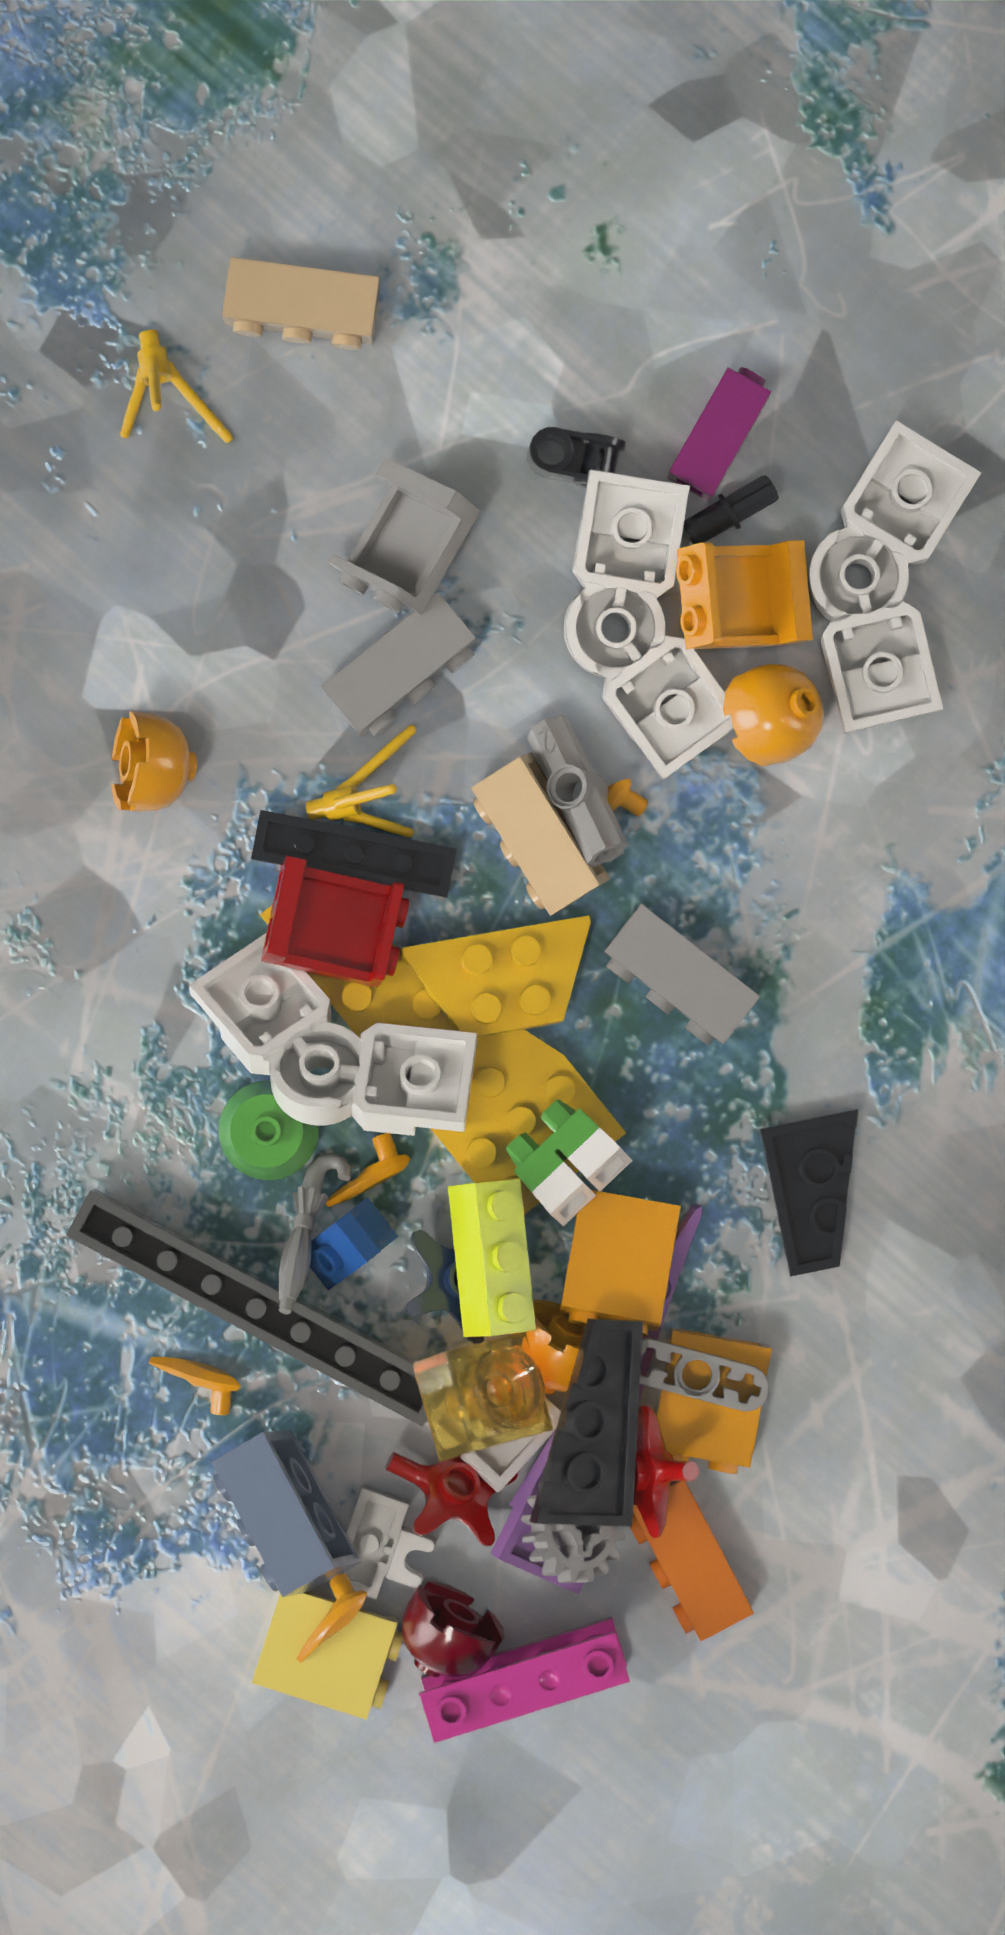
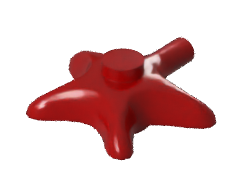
M641 1405L638 1409L633 1502L642 1516L648 1533L652 1538L661 1537L666 1526L671 1481L692 1482L697 1479L699 1468L693 1461L674 1460L673 1456L666 1451L655 1412L650 1406Z
M447 1445L441 1460L432 1465L419 1464L396 1452H392L385 1470L412 1482L421 1489L425 1496L424 1509L416 1518L412 1527L415 1534L419 1536L427 1535L442 1523L452 1519L460 1521L467 1526L483 1546L493 1545L495 1533L489 1519L488 1500L496 1491L470 1465L466 1464ZM517 1472V1473L515 1474V1476L506 1484V1486L509 1485V1484H511L512 1482H514V1481L516 1480V1478L518 1477V1472Z

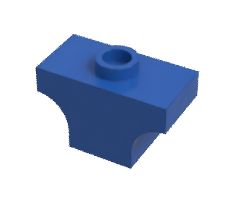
M367 1197L312 1240L310 1268L329 1291L370 1261L399 1236Z

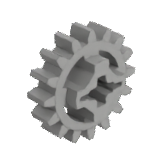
M537 1495L529 1496L527 1499L532 1508L534 1507ZM531 1514L523 1515L521 1518L522 1522L531 1525V1533L524 1535L522 1541L524 1543H534L536 1548L529 1556L530 1561H545L542 1574L544 1576L557 1575L559 1583L594 1581V1575L607 1574L609 1568L605 1560H618L621 1556L618 1550L613 1547L615 1541L626 1539V1534L618 1531L616 1526L535 1524L529 1522Z

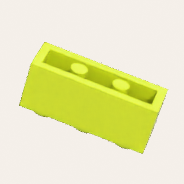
M520 1179L448 1186L463 1337L495 1336L536 1331Z

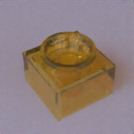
M526 1332L445 1351L412 1363L439 1462L517 1442L554 1430L545 1401L544 1380L537 1364L534 1362Z

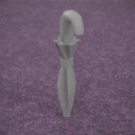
M333 1153L317 1156L308 1165L303 1184L297 1187L298 1193L292 1192L297 1215L293 1224L294 1231L290 1234L281 1257L279 1270L280 1313H291L292 1305L296 1302L308 1274L311 1263V1233L315 1223L314 1218L328 1200L326 1193L321 1194L326 1172L336 1169L340 1180L349 1181L351 1179V1168L345 1157Z

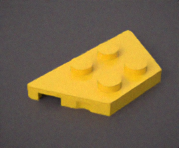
M588 915L401 948L399 951L401 959L406 965L409 964L426 987L425 991L449 1017V1022L456 1031L477 1033V1038L559 1024L564 1021L591 921Z

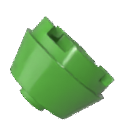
M271 1080L254 1082L237 1091L225 1105L219 1121L220 1144L227 1159L240 1172L260 1180L282 1179L300 1170L312 1156L318 1140V1125L299 1122L280 1108L272 1092Z

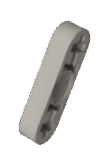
M642 1338L641 1355H644L647 1347L655 1349V1357L661 1361L671 1363V1352L681 1354L674 1367V1383L663 1381L668 1374L667 1371L652 1368L649 1375L640 1374V1384L740 1411L755 1410L763 1405L768 1397V1380L763 1372L754 1365L653 1338ZM692 1360H702L710 1366L711 1379L703 1388L692 1389L683 1382L682 1370ZM719 1366L730 1367L725 1377L736 1381H742L745 1373L752 1374V1382L760 1387L758 1394H749L746 1401L738 1400L739 1393L735 1389L723 1386L722 1397L713 1395L712 1393L717 1388L720 1380Z

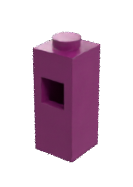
M727 367L670 468L667 479L676 484L690 486V492L711 502L770 397L771 391L764 388L765 379L744 367H740L738 372Z

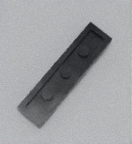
M260 810L251 859L281 865L286 856L307 860L306 867L384 885H392L395 881L404 884L403 890L448 898L457 848Z

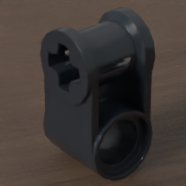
M546 427L539 430L533 436L527 450V461L530 468L537 475L570 482L586 488L589 471L596 470L599 453H602L599 471L615 474L619 451L625 450L626 442L622 439L603 434L581 433L557 427ZM546 440L557 442L563 449L564 459L555 465L546 464L538 457L537 446Z

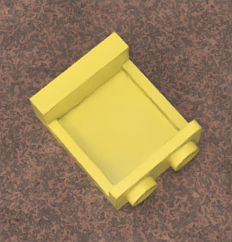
M310 1592L283 1598L280 1594L252 1683L367 1720L371 1707L377 1709L382 1707L390 1680L380 1677L386 1659L396 1662L403 1641L402 1631L396 1630L399 1617L390 1614L389 1617H385L360 1609L345 1627L324 1641L300 1663L296 1658L312 1633L327 1615L335 1600Z

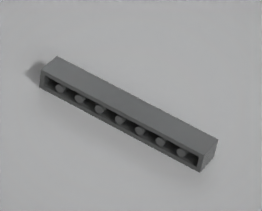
M97 1189L89 1191L66 1236L422 1427L447 1382L446 1376L300 1298H297L296 1302L292 1305L290 1314L280 1313L278 1286Z

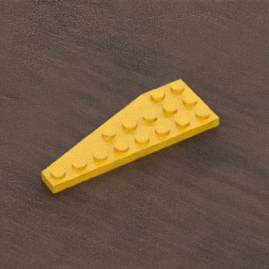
M272 905L260 914L267 925ZM400 951L393 977L386 975L385 980L378 988L306 972L330 999L331 1005L360 1039V1034L376 1023L456 1031L450 1024L449 1017L443 1009L437 1006L425 991L426 987L409 964L406 965L401 959ZM526 1030L477 1038L465 1132L431 1128L474 1183L520 1179L514 1172L517 1166L508 1154L506 1147L518 1135L525 1132L539 1146L554 1132L541 1119V1116L557 1099L575 1111L580 1108L614 1142L626 1134L562 1053ZM568 1158L565 1160V1163L575 1173L579 1171ZM520 1179L525 1215L540 1202Z

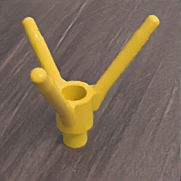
M145 330L139 333L141 350L137 352L139 368L137 369L135 386L120 432L121 437L128 438L130 436L145 388L149 386L152 409L160 411L162 408L160 384L172 382L213 430L226 443L231 442L233 435L181 377L174 364L168 361L167 350L160 345L158 331Z
M409 725L352 777L338 785L337 789L324 792L322 798L306 801V812L309 819L315 820L328 817L330 821L343 818L348 822L361 823L411 838L414 834L412 828L363 813L360 803L396 793V785L389 784L357 792V786L416 733V727Z

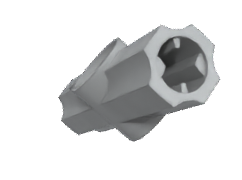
M560 714L553 718L544 719L531 727V732L527 735V739L547 779L546 791L548 798L553 805L561 808L587 865L595 867L605 862H611L624 854V850L629 844L608 802L607 783L602 776L593 771L569 718ZM581 780L582 791L579 797L574 800L573 789Z

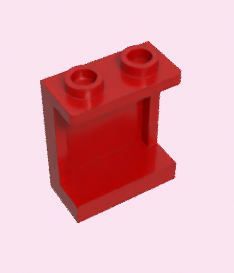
M286 856L280 866L261 961L376 988L385 980L386 975L393 977L400 950L399 947L392 946L395 928L404 927L409 908V899L402 898L404 884L394 881L392 885H384L306 867L307 860Z

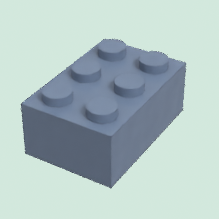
M292 1430L262 1432L212 1461L217 1472L214 1475V1482L218 1491L226 1501L230 1502L232 1500L240 1516V1519L237 1520V1525L241 1535L251 1547L256 1546L264 1561V1564L261 1565L264 1579L273 1591L280 1592L282 1598L311 1592L330 1581L334 1576L342 1574L361 1563Z

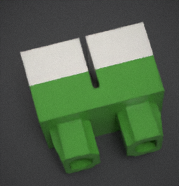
M557 1099L541 1116V1119L554 1133L539 1146L525 1132L518 1135L506 1147V1150L517 1166L514 1170L516 1175L545 1209L564 1226L596 1196L565 1163L567 1158L599 1191L606 1187L633 1160L580 1108L575 1111Z

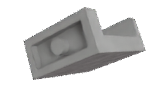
M385 457L375 475L390 485L389 490L348 561L332 554L327 563L342 573L338 581L351 590L364 595L369 588L376 592L373 599L385 607L399 613L402 607L405 606L422 615L481 509L458 491Z

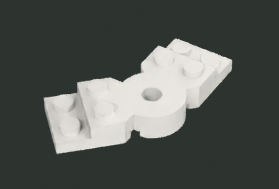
M897 420L840 510L844 528L830 533L819 544L807 570L808 589L811 600L818 611L830 620L820 637L830 684L834 689L844 734L943 710L921 612L902 600L909 583L908 566L925 563L981 472ZM852 564L865 566L871 574L870 586L864 589L851 587L845 579L846 568Z
M590 470L572 572L584 588L573 598L567 608L563 625L564 639L569 653L583 669L596 676L605 678L602 699L629 737L636 742L661 779H665L734 729L731 714L724 716L723 713L725 692L695 650L685 648L684 638L665 636V618L663 610L656 599L674 586L678 562L677 549L680 548L690 486ZM613 613L622 616L628 625L626 637L618 643L607 640L601 630L604 618Z
M266 933L189 984L191 996L220 1028L221 1039L249 1072L270 1075L271 1088L277 1104L293 1119L309 1125L322 1126L335 1124L352 1116L364 1131L415 1136L416 1127L465 1132L477 1049V1033L376 1023L362 1032L360 1039L351 1030L331 1023L330 999L306 971L261 961ZM319 1067H324L331 1070L329 1073L324 1075H314L310 1073L312 1070Z

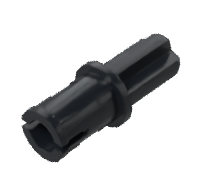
M762 475L726 497L722 493L717 495L719 501L688 519H684L683 527L693 545L706 542L733 526L737 530L740 529V522L777 502L779 499L778 492L767 475Z

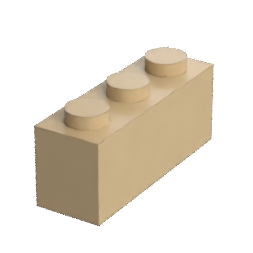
M230 257L222 317L225 325L233 326V333L242 336L262 337L263 330L281 332L282 339L289 342L309 344L312 342V337L332 339L331 346L336 348L361 350L362 343L373 345L381 288L380 278L377 276Z
M531 752L519 756L471 787L477 797L473 800L478 814L488 825L493 823L503 839L500 842V848L504 856L512 866H519L529 881L526 884V889L530 898L539 909L543 910L545 908L551 916L610 880V877L602 864L595 867L587 865L561 808L553 805L548 798L546 791L547 779L540 764Z

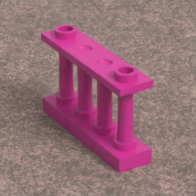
M611 1616L496 1652L480 1670L469 1676L447 1677L440 1675L439 1677H431L429 1675H422L421 1680L425 1691L419 1692V1696L433 1741L436 1743L630 1682L626 1669L627 1663Z

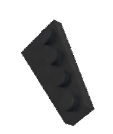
M587 1320L529 1522L535 1524L632 1526L642 1321Z

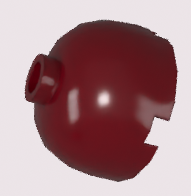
M427 1581L424 1588H422L421 1584L417 1587L402 1616V1637L406 1648L415 1658V1666L420 1671L431 1677H439L440 1675L460 1677L469 1676L477 1672L493 1656L505 1637L503 1626L490 1610L487 1609L484 1616H481L477 1611L470 1608L469 1606L475 1599L467 1593L447 1584Z

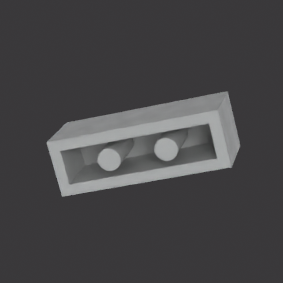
M437 592L431 597L422 615L413 611L321 687L360 736L368 730L373 736H376L396 720L397 716L392 712L407 699L414 705L436 687L431 680L446 667L451 673H454L475 655L470 648L476 644V637L442 595Z
M643 904L638 907L603 952L611 958L606 965L608 969L628 984L634 978H637L651 989L645 996L650 1002L668 1015L674 1008L690 1020L684 1028L707 1046L713 1039L720 1044H724L760 998L757 993Z

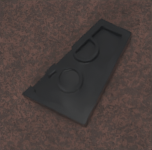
M859 1109L759 1129L790 1277L840 1267L847 1210V1194Z

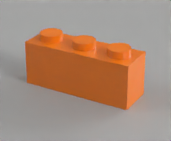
M671 1481L666 1526L661 1537H651L636 1504L633 1502L634 1514L632 1526L629 1527L639 1545L648 1541L657 1559L649 1562L650 1567L661 1588L665 1589L672 1586L680 1603L672 1608L686 1634L695 1630L700 1641H703L754 1614L686 1481Z

